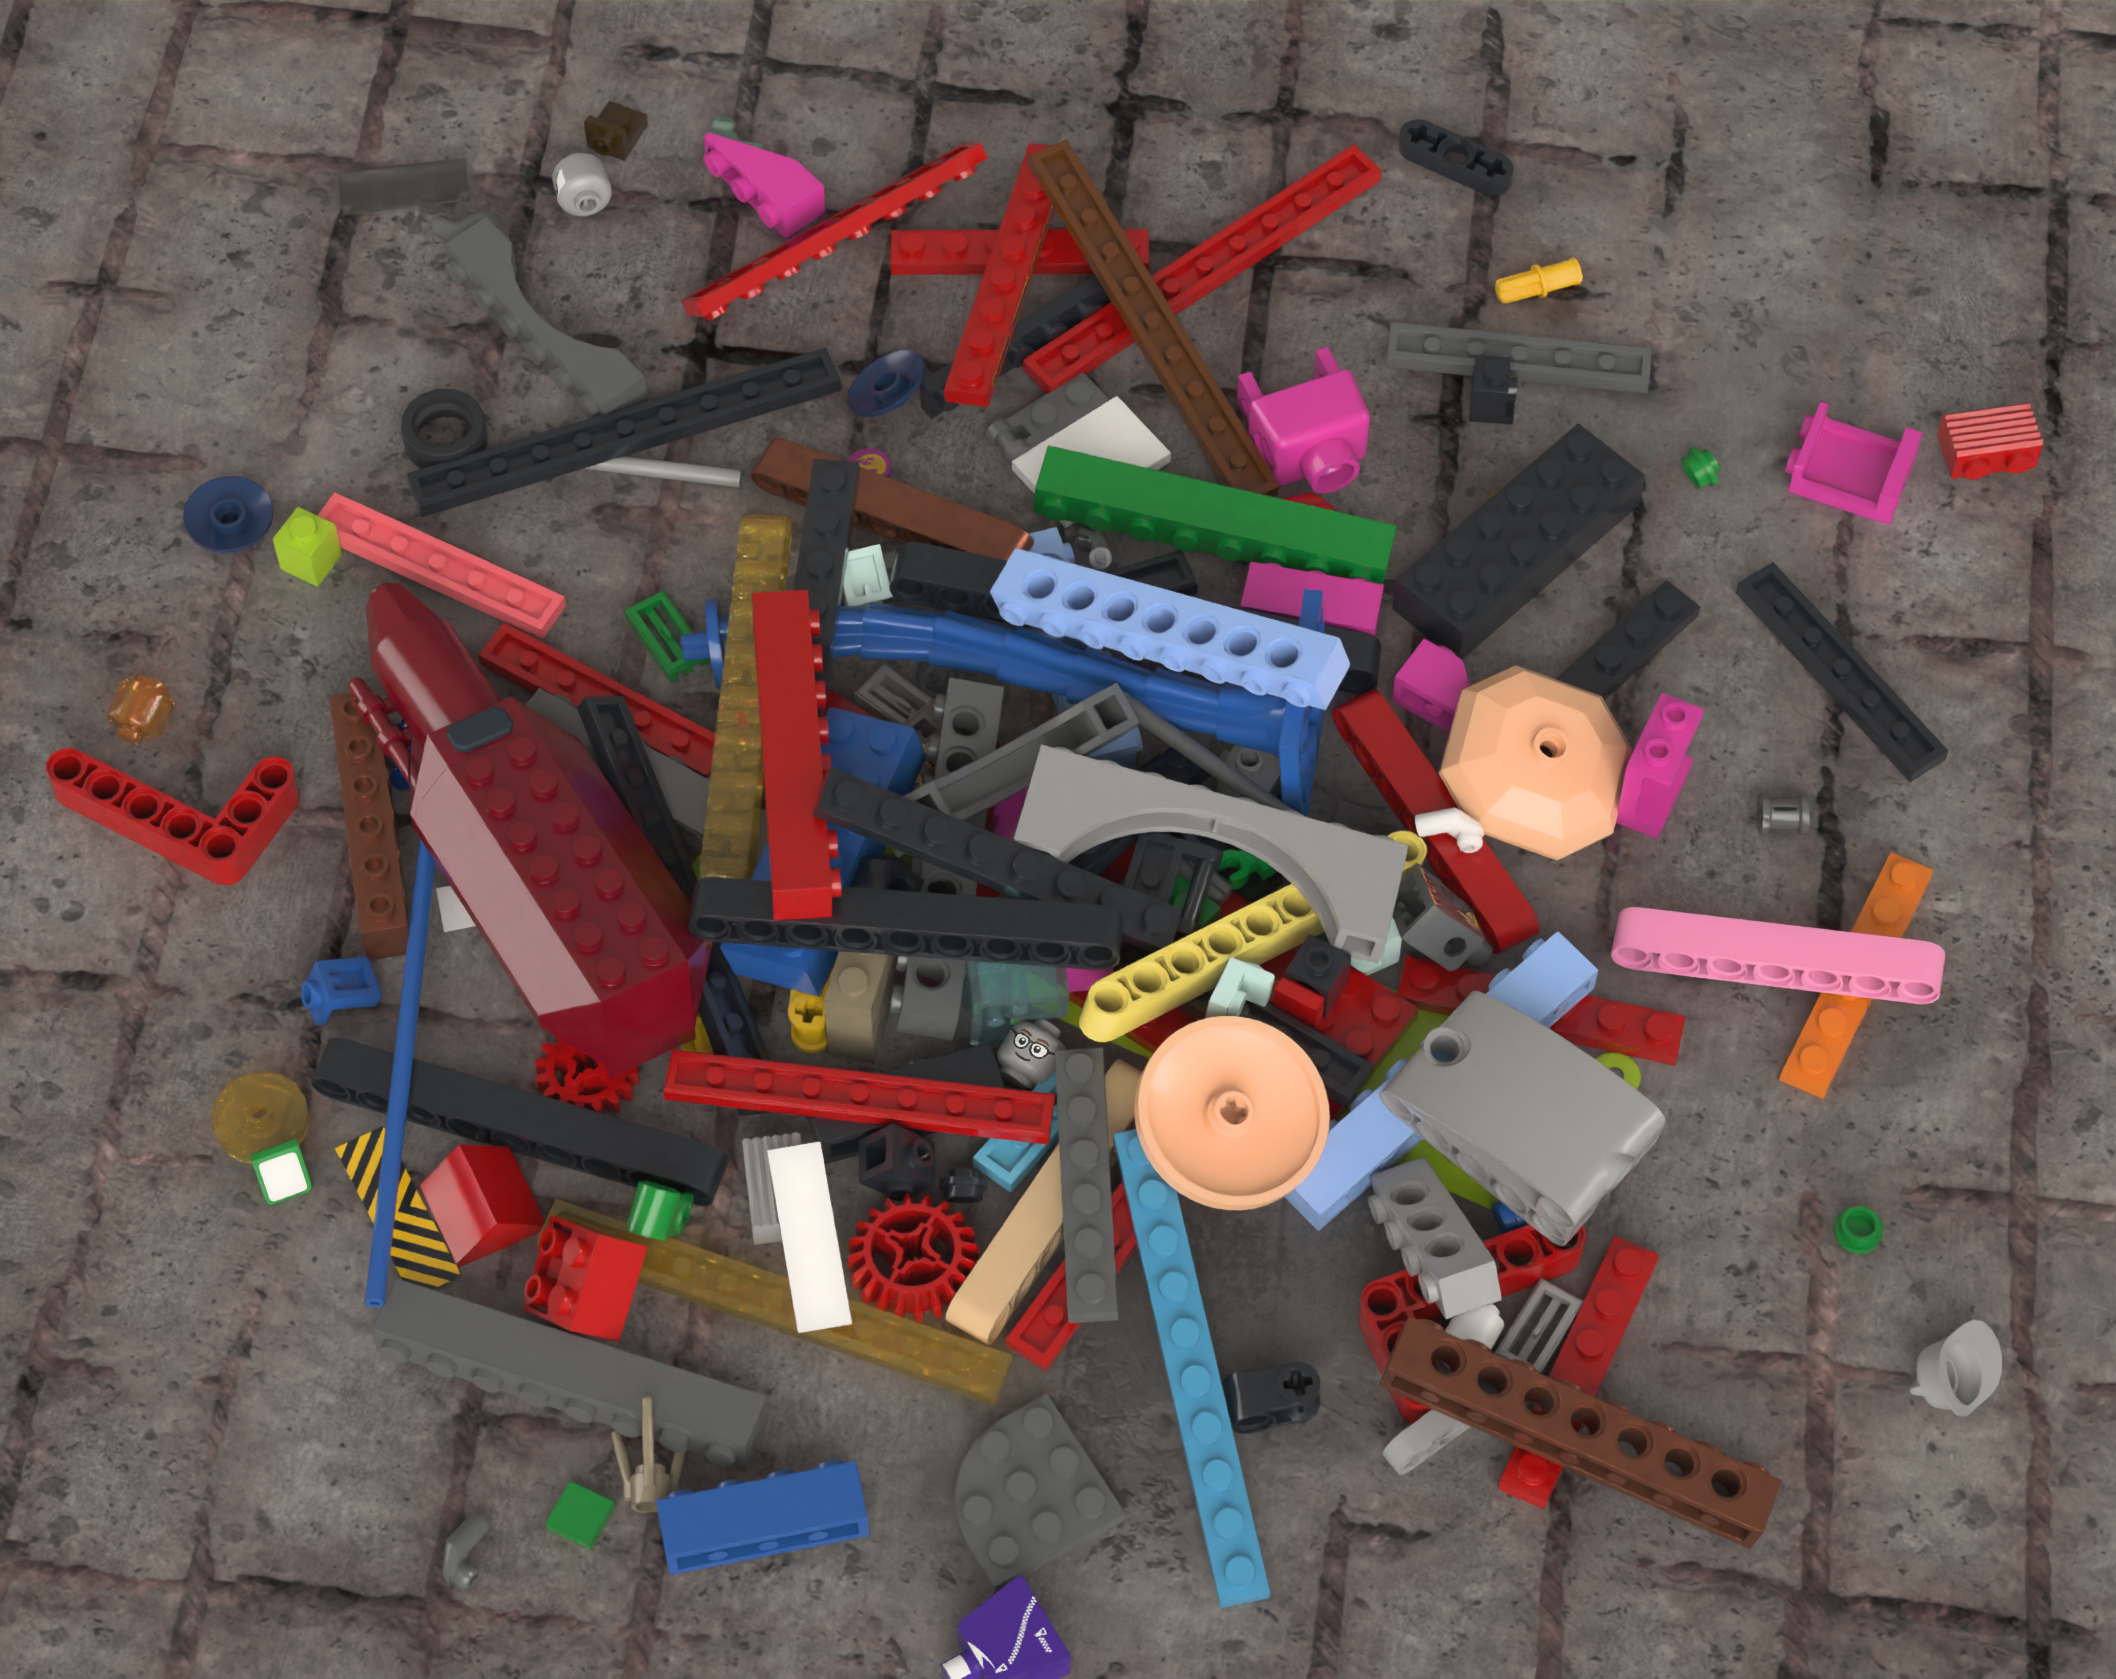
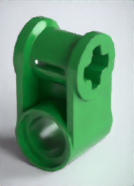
M639 1180L625 1229L641 1236L667 1241L668 1238L677 1235L681 1236L691 1215L694 1195L688 1192L681 1193L678 1190L649 1180Z

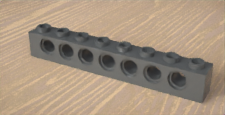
M949 677L945 695L937 693L935 698L932 721L940 722L939 735L930 734L926 761L934 762L933 776L924 775L923 785L949 774V770H958L996 750L1004 692L1003 686ZM955 730H967L972 736L959 735ZM987 810L965 822L985 829ZM912 858L910 871L925 881L921 892L976 895L977 882L918 858ZM897 956L896 970L904 971L902 985L894 984L889 1013L898 1014L896 1032L953 1040L959 1018L966 961ZM931 978L939 986L933 988L925 987L919 983L918 979Z

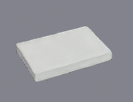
M1116 396L1012 461V470L1035 494V487L1048 445L1154 470H1159L1171 462V452ZM1066 520L1060 521L1065 528L1075 523Z

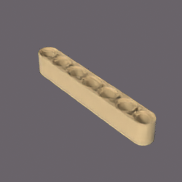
M1121 1059L1116 1060L1105 1075L1110 1170L1117 1161L1113 1134L1136 1129L1134 1115L1135 1094L1143 1072ZM1059 1143L976 1263L967 1279L961 1285L948 1307L945 1318L946 1322L987 1345L992 1344L999 1336L1064 1239Z

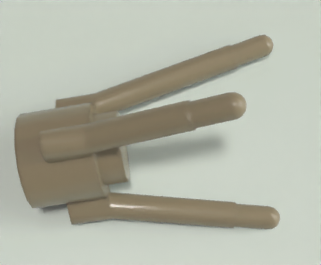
M646 1395L642 1398L643 1464L635 1468L634 1475L632 1474L622 1435L615 1430L611 1433L623 1481V1499L627 1502L631 1501V1509L641 1513L658 1512L656 1500L664 1499L668 1494L679 1490V1480L686 1456V1451L674 1453L669 1475L666 1474L665 1466L654 1463L652 1398Z

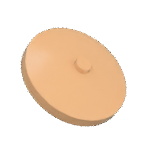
M1218 1016L1198 1020L1186 1025L1168 1037L1147 1062L1137 1085L1134 1104L1135 1125L1139 1141L1146 1157L1156 1172L1180 1194L1197 1203L1216 1209H1255L1271 1204L1289 1194L1310 1174L1317 1164L1325 1147L1329 1131L1330 1116L1327 1093L1319 1072L1308 1055L1297 1043L1276 1028L1257 1020L1238 1016Z

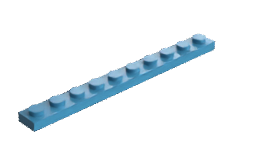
M1136 1129L1114 1133L1113 1143L1219 1608L1268 1599L1270 1597L1268 1581L1177 1191L1161 1178L1149 1162L1140 1144Z

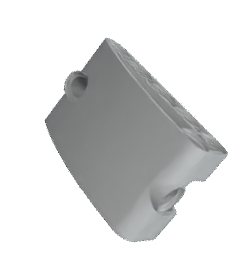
M1472 991L1439 1028H1435L1428 1033L1423 1046L1379 1093L1382 1103L1393 1115L1540 1234L1544 1235L1545 1238L1559 1246H1565L1593 1215L1602 1197L1606 1193L1609 1194L1625 1175L1637 1165L1657 1142L1665 1125V1117L1660 1109L1621 1077L1536 1020L1480 991ZM1437 1050L1445 1051L1451 1055L1453 1061L1440 1062L1432 1056L1431 1052Z

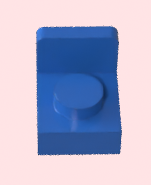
M368 957L316 961L301 988L303 1005L306 1009L310 1010L315 1025H325L333 1010L377 1006L382 997V992Z

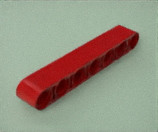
M1371 689L1332 709L1333 721L1340 736L1406 831L1418 835L1415 815L1448 808L1459 809L1440 776L1378 690ZM1448 833L1421 837L1427 848L1426 860L1442 883L1474 911L1485 940L1493 946L1492 953L1498 955L1538 935L1539 923L1533 909L1483 838V845L1478 851L1465 853L1457 845V839Z

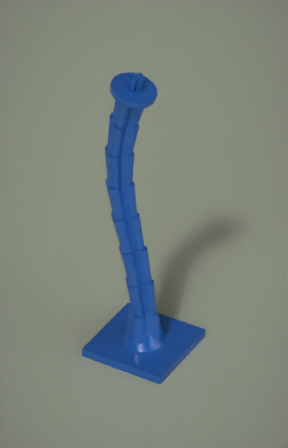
M1304 589L1299 627L1325 634L1323 590ZM719 598L707 599L705 602L707 632L681 635L684 661L711 658L717 689L730 687V670L756 666L753 613L723 615ZM872 602L870 607L840 606L833 658L861 655L862 659L928 661V664L932 666L996 676V681L1064 696L1067 703L1074 705L1118 683L1123 693L1127 692L1179 730L1216 735V740L1270 753L1279 758L1282 802L1296 812L1301 813L1304 817L1309 815L1325 713L1323 709L1309 705L1307 707H1298L1288 702L1285 698L1267 693L1262 696L1256 695L1243 686L1225 682L1224 686L1158 667L1154 672L1090 648L1086 651L1080 650L1022 627L1013 630L950 610L942 614Z

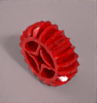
M908 1193L903 1198V1205L896 1206L890 1198H887L884 1203L885 1212L882 1213L871 1207L868 1212L869 1222L858 1221L855 1227L857 1237H852L849 1240L848 1250L852 1255L847 1258V1269L850 1273H854L851 1276L852 1287L855 1290H862L861 1300L865 1303V1306L877 1302L876 1312L880 1317L893 1309L895 1320L898 1323L905 1318L906 1313H913L914 1320L920 1324L924 1318L923 1312L930 1311L939 1320L942 1316V1305L944 1304L949 1307L955 1294L976 1265L975 1262L979 1259V1247L977 1244H973L975 1232L972 1227H964L965 1217L961 1212L950 1215V1205L947 1204L946 1200L936 1208H933L932 1199L928 1194L922 1199L921 1204H913V1199ZM937 1238L946 1244L953 1255L950 1265L941 1261V1255L935 1252L934 1242ZM877 1252L884 1255L886 1262L892 1265V1276L890 1279L884 1277L873 1262ZM922 1254V1259L917 1260L915 1257L914 1261H912V1256L919 1257ZM909 1257L911 1261L907 1260L905 1263V1258Z

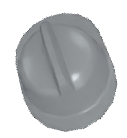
M1972 1319L1962 1323L1945 1339L1921 1350L1917 1358V1378L1909 1386L1910 1393L1923 1396L1925 1401L1934 1408L1952 1410L1961 1417L1970 1415L1992 1395L1999 1384L2002 1374V1353L1999 1341L1993 1330L1985 1322Z

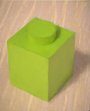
M298 506L273 538L280 569L316 587L321 584L342 556L336 525Z

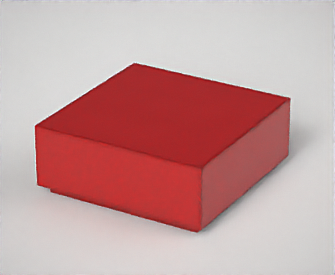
M1282 977L1274 989L1273 1006L1312 1029L1317 1030L1323 1021L1325 998L1287 977Z

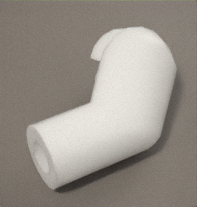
M1457 808L1415 815L1416 829L1420 838L1448 833L1457 839V845L1465 853L1476 852L1483 845L1482 837L1484 836V830L1480 822Z

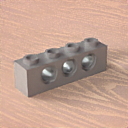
M1425 1157L1370 1175L1374 1195L1368 1196V1205L1376 1224L1384 1223L1385 1232L1392 1249H1401L1406 1270L1411 1277L1418 1276L1420 1288L1427 1303L1435 1302L1445 1319L1502 1300L1494 1258Z

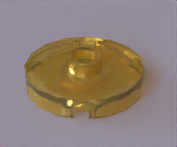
M263 1071L243 1075L229 1083L216 1098L211 1113L213 1132L224 1152L239 1162L252 1164L250 1155L293 1139L297 1140L299 1145L306 1136L310 1122L305 1096L296 1083L281 1074ZM264 1110L267 1112L261 1118L252 1117L257 1111Z

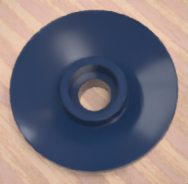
M898 350L872 362L856 377L849 389L847 402L851 410L861 417H874L904 405L920 386L925 376L926 364L924 359L916 351Z
M227 476L208 481L191 494L184 507L183 521L189 537L197 545L213 552L231 553L249 548L260 541L272 524L274 512L270 496L261 485L247 478Z

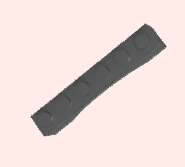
M487 217L445 243L448 259L445 268L450 278L459 286L464 284L470 290L478 307L484 312L489 310L497 318L502 331L509 338L516 337L523 344L530 360L535 365L542 364L550 372L555 385L562 392L569 391L576 398L579 408L588 419L648 401L645 376L618 349L599 347L574 339L553 328L533 310L523 297L516 282L517 269L513 244Z
M1115 683L1001 748L952 773L923 785L904 797L960 820L967 821L1029 787L1041 744L1053 748H1067L1075 754L1088 756L1122 737L1140 724V721L1118 683ZM893 849L898 858L905 854Z

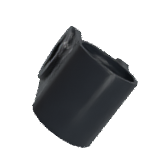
M1292 1362L1286 1365L1259 1370H1242L1228 1375L1222 1382L1231 1427L1234 1432L1239 1434H1252L1268 1428L1304 1423L1311 1420L1320 1408V1377L1311 1365L1303 1362ZM1294 1374H1297V1379H1293ZM1294 1389H1300L1302 1396H1296ZM1299 1406H1303L1302 1411H1299Z

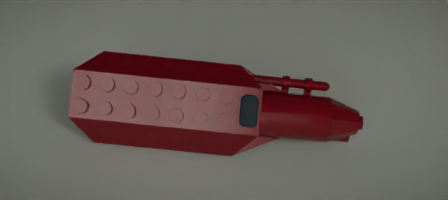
M383 583L377 586L371 592L366 606L371 669L388 697L381 699L380 696L373 695L366 682L359 677H354L349 681L348 690L358 704L356 708L357 713L364 723L371 724L378 735L376 741L385 755L392 757L411 787L410 816L413 828L539 1026L602 1063L610 1079L696 1039L695 1025L712 942L698 939L690 933L688 924L691 904L580 739L513 697L503 699L498 696L451 624L438 617L400 583ZM398 711L408 728L401 730L400 727L393 726L387 715Z

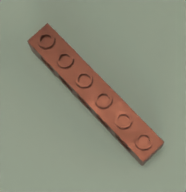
M372 689L371 692L373 695H376L375 689ZM351 693L329 696L358 923L365 955L370 961L406 955L410 920L387 755L376 742L378 735L371 724L364 723L357 713L356 708L358 704Z

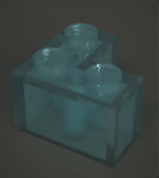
M966 961L964 999L970 1044L1003 1043L1013 1025L1019 1021L1067 1017L1069 990L1066 969L1060 967Z

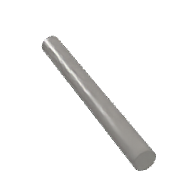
M628 456L584 468L740 488L743 477L742 470Z

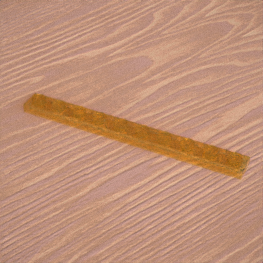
M559 1199L555 1200L537 1238L539 1249V1239L544 1229L547 1228L550 1215L559 1216L623 1236L648 1246L637 1283L993 1406L998 1401L1013 1364V1355L850 1299H848L852 1324L798 1333L789 1278L672 1238L663 1241L635 1234L625 1229L626 1222Z

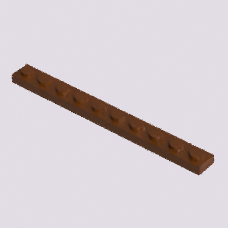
M1068 140L1029 155V168L1223 485L1271 497L1277 495L1280 488L1278 481Z

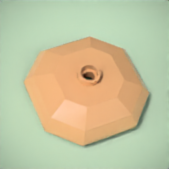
M1515 665L1460 692L1439 775L1459 810L1480 822L1484 835L1558 861L1613 834L1626 767L1633 749L1602 696ZM1540 746L1549 748L1552 752V758L1543 754Z

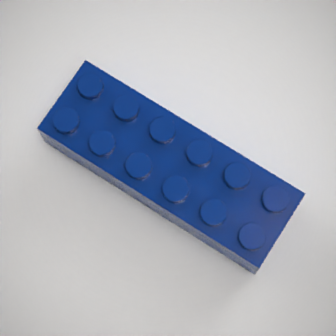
M829 707L825 716L828 719L829 745L821 746V754L831 755V767L901 796L910 793L926 759L925 751L915 729ZM827 822V830H837L838 858L830 859V868H840L841 886L850 887L861 858L881 859L886 845ZM768 843L751 880L771 881ZM722 943L720 946L734 974L818 997L821 995L839 952Z

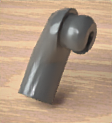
M471 1513L445 1542L442 1576L448 1585L452 1586L455 1584L461 1590L470 1589L478 1578L477 1573L479 1571L477 1566L468 1563L469 1554L490 1529L487 1520L478 1513Z

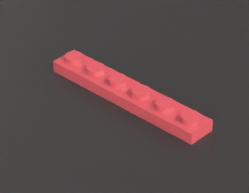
M334 492L317 515L336 525L341 548L538 638H545L566 607L565 596Z

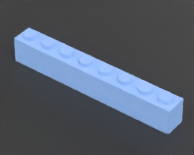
M1557 931L1546 942L1542 938L1535 941L1523 954L1522 959L1524 961L1513 971L1506 968L1497 974L1488 986L1490 991L1486 995L1511 1006L1545 1027L1550 1028L1594 989L1598 969ZM1424 1040L1420 1044L1419 1049L1423 1046ZM1437 1050L1431 1052L1432 1056L1440 1062L1453 1061L1451 1055L1445 1051ZM1405 1058L1399 1060L1390 1068L1384 1078L1386 1082L1374 1092L1371 1089L1362 1092L1351 1104V1112L1339 1123L1335 1119L1329 1122L1326 1144L1317 1164L1293 1191L1284 1196L1317 1231H1320L1372 1185L1370 1175L1390 1169L1423 1140L1421 1136L1393 1115L1382 1103L1379 1096L1383 1088L1408 1062Z

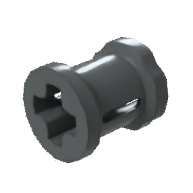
M1759 793L1757 799V828L1760 835H1767L1769 830H1797L1799 835H1806L1808 833L1810 810L1807 793H1799L1796 798H1769L1767 793Z

